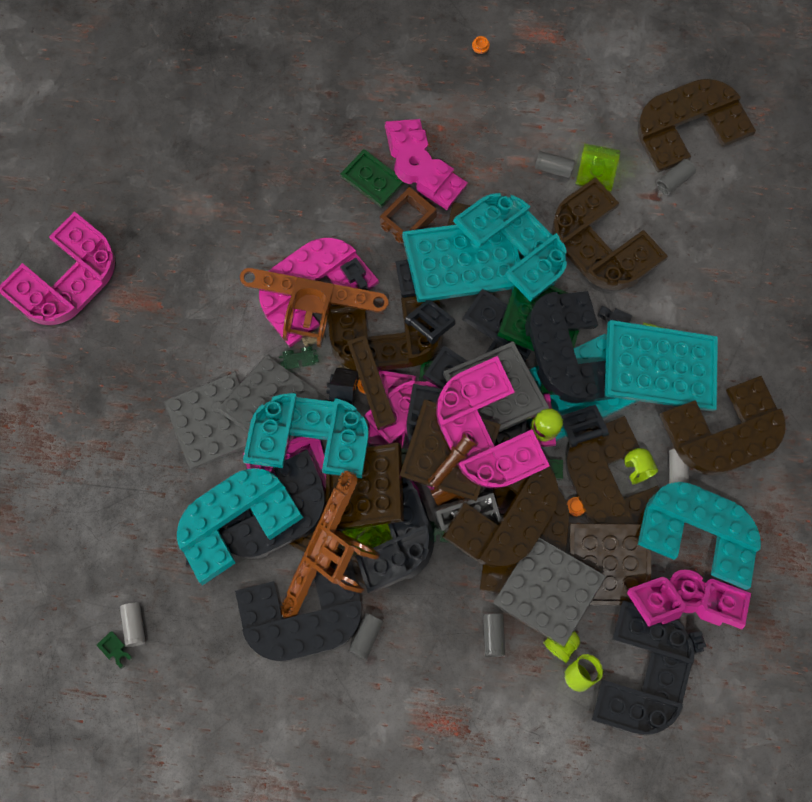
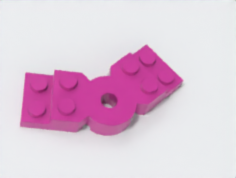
M420 119L386 121L385 131L391 156L396 158L394 170L397 177L407 184L416 182L418 192L448 210L467 187L468 182L453 173L454 168L442 160H432L427 152L428 141L425 130L422 129Z
M679 570L672 575L670 580L660 577L629 588L627 592L648 626L660 622L666 624L679 619L683 612H696L700 619L717 626L724 622L743 629L746 624L751 593L715 579H710L704 583L702 576L691 570Z

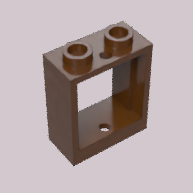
M410 187L380 216L381 228L385 232H390L394 235L395 240L400 244H404L402 238L403 230L391 221L390 218L406 202L424 215L409 231L425 229L437 217V209Z

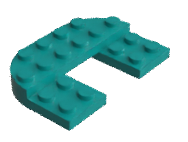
M501 193L487 195L456 216L453 222L478 248L501 232L523 254L524 258L507 270L505 276L531 302L551 285L553 286L563 274L567 266L566 247L561 242L557 233L552 235L529 212L531 206L522 199L510 195V197L501 196Z
M287 393L272 397L271 401L259 406L254 413L249 427L243 463L283 468L289 435L327 440L322 473L342 476L341 473L347 470L355 473L357 478H362L368 445V427L364 417L350 403L340 399H335L334 402L300 398L294 393Z
M256 468L239 471L197 498L183 513L177 528L178 546L185 554L196 578L202 586L236 563L218 530L219 528L251 508L267 538L271 540L304 518L285 486L271 472Z
M685 482L667 484L649 499L643 516L638 540L639 546L675 560L679 554L684 523H688L717 536L711 575L745 590L751 588L756 552L761 548V540L754 520L742 506Z

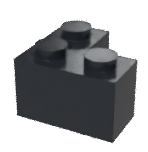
M336 368L335 373L330 376V383H327L326 394H329V400L327 399L326 401L334 402L335 399H340L354 406L355 394L358 388V371Z

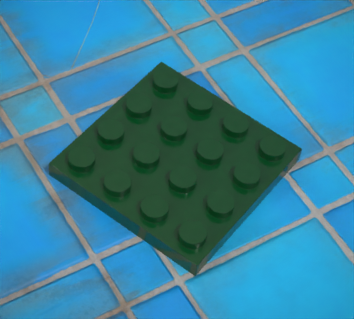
M514 285L497 336L534 351L531 338L526 336L525 330L528 314L544 295L552 292H557V294H566L568 292L550 286L530 302ZM579 330L569 331L573 348L575 347Z

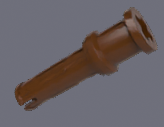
M467 432L462 434L463 437L457 445L451 447L449 456L428 479V482H431L430 484L435 488H438L461 460H465L469 451L478 445L477 440Z

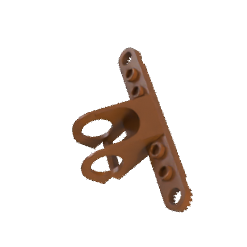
M246 268L240 274V281L245 287L291 296L283 326L284 341H288L289 334L317 339V347L321 348L331 304L377 313L385 311L388 307L387 297L378 292L253 268ZM252 273L255 276L254 281L246 282L244 280L245 275ZM376 298L383 299L384 305L382 307L374 306L373 302ZM295 309L306 311L303 328L308 329L311 325L313 313L322 314L318 334L291 329Z
M346 470L344 473H341L342 476H339L338 485L333 489L289 586L288 595L284 602H282L281 614L284 618L297 616L317 571L332 583L338 584L346 590L358 593L364 591L362 586L344 574L354 551L361 556L371 559H378L380 554L373 548L336 530L357 484V475L353 472ZM339 543L346 547L342 557L335 552ZM331 560L338 564L336 570L330 566Z

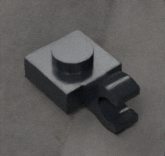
M357 258L340 266L342 273L350 284L356 282L359 289L368 290V284L363 278L366 275V271Z
M601 306L597 317L606 321L614 320L630 323L632 315L615 308L614 312H611L607 307Z

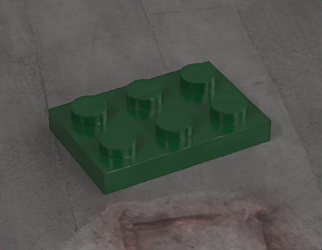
M365 149L340 173L342 179L380 208L405 184V182L397 177L393 170Z

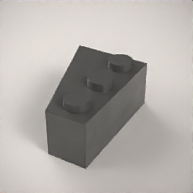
M489 490L479 493L477 501L464 498L432 508L437 526L441 530H447L463 503H467L497 525L501 521L494 493Z

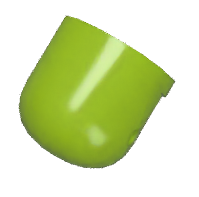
M544 409L533 418L530 430L533 429L537 440L542 442L553 440L562 429V416L554 409ZM534 422H535L536 429H537L541 434H543L545 437H540V436L535 432V430H534Z
M637 448L625 456V466L635 467V471L629 476L633 485L653 477L658 472L655 461L647 449Z
M574 630L565 647L549 638L543 644L556 657L567 663L570 660L571 654L579 647L580 638Z
M589 654L579 656L565 671L567 685L577 692L586 691L600 681L603 676L602 664L596 657ZM579 660H589L596 667L598 675L594 681H591L588 671L578 664Z

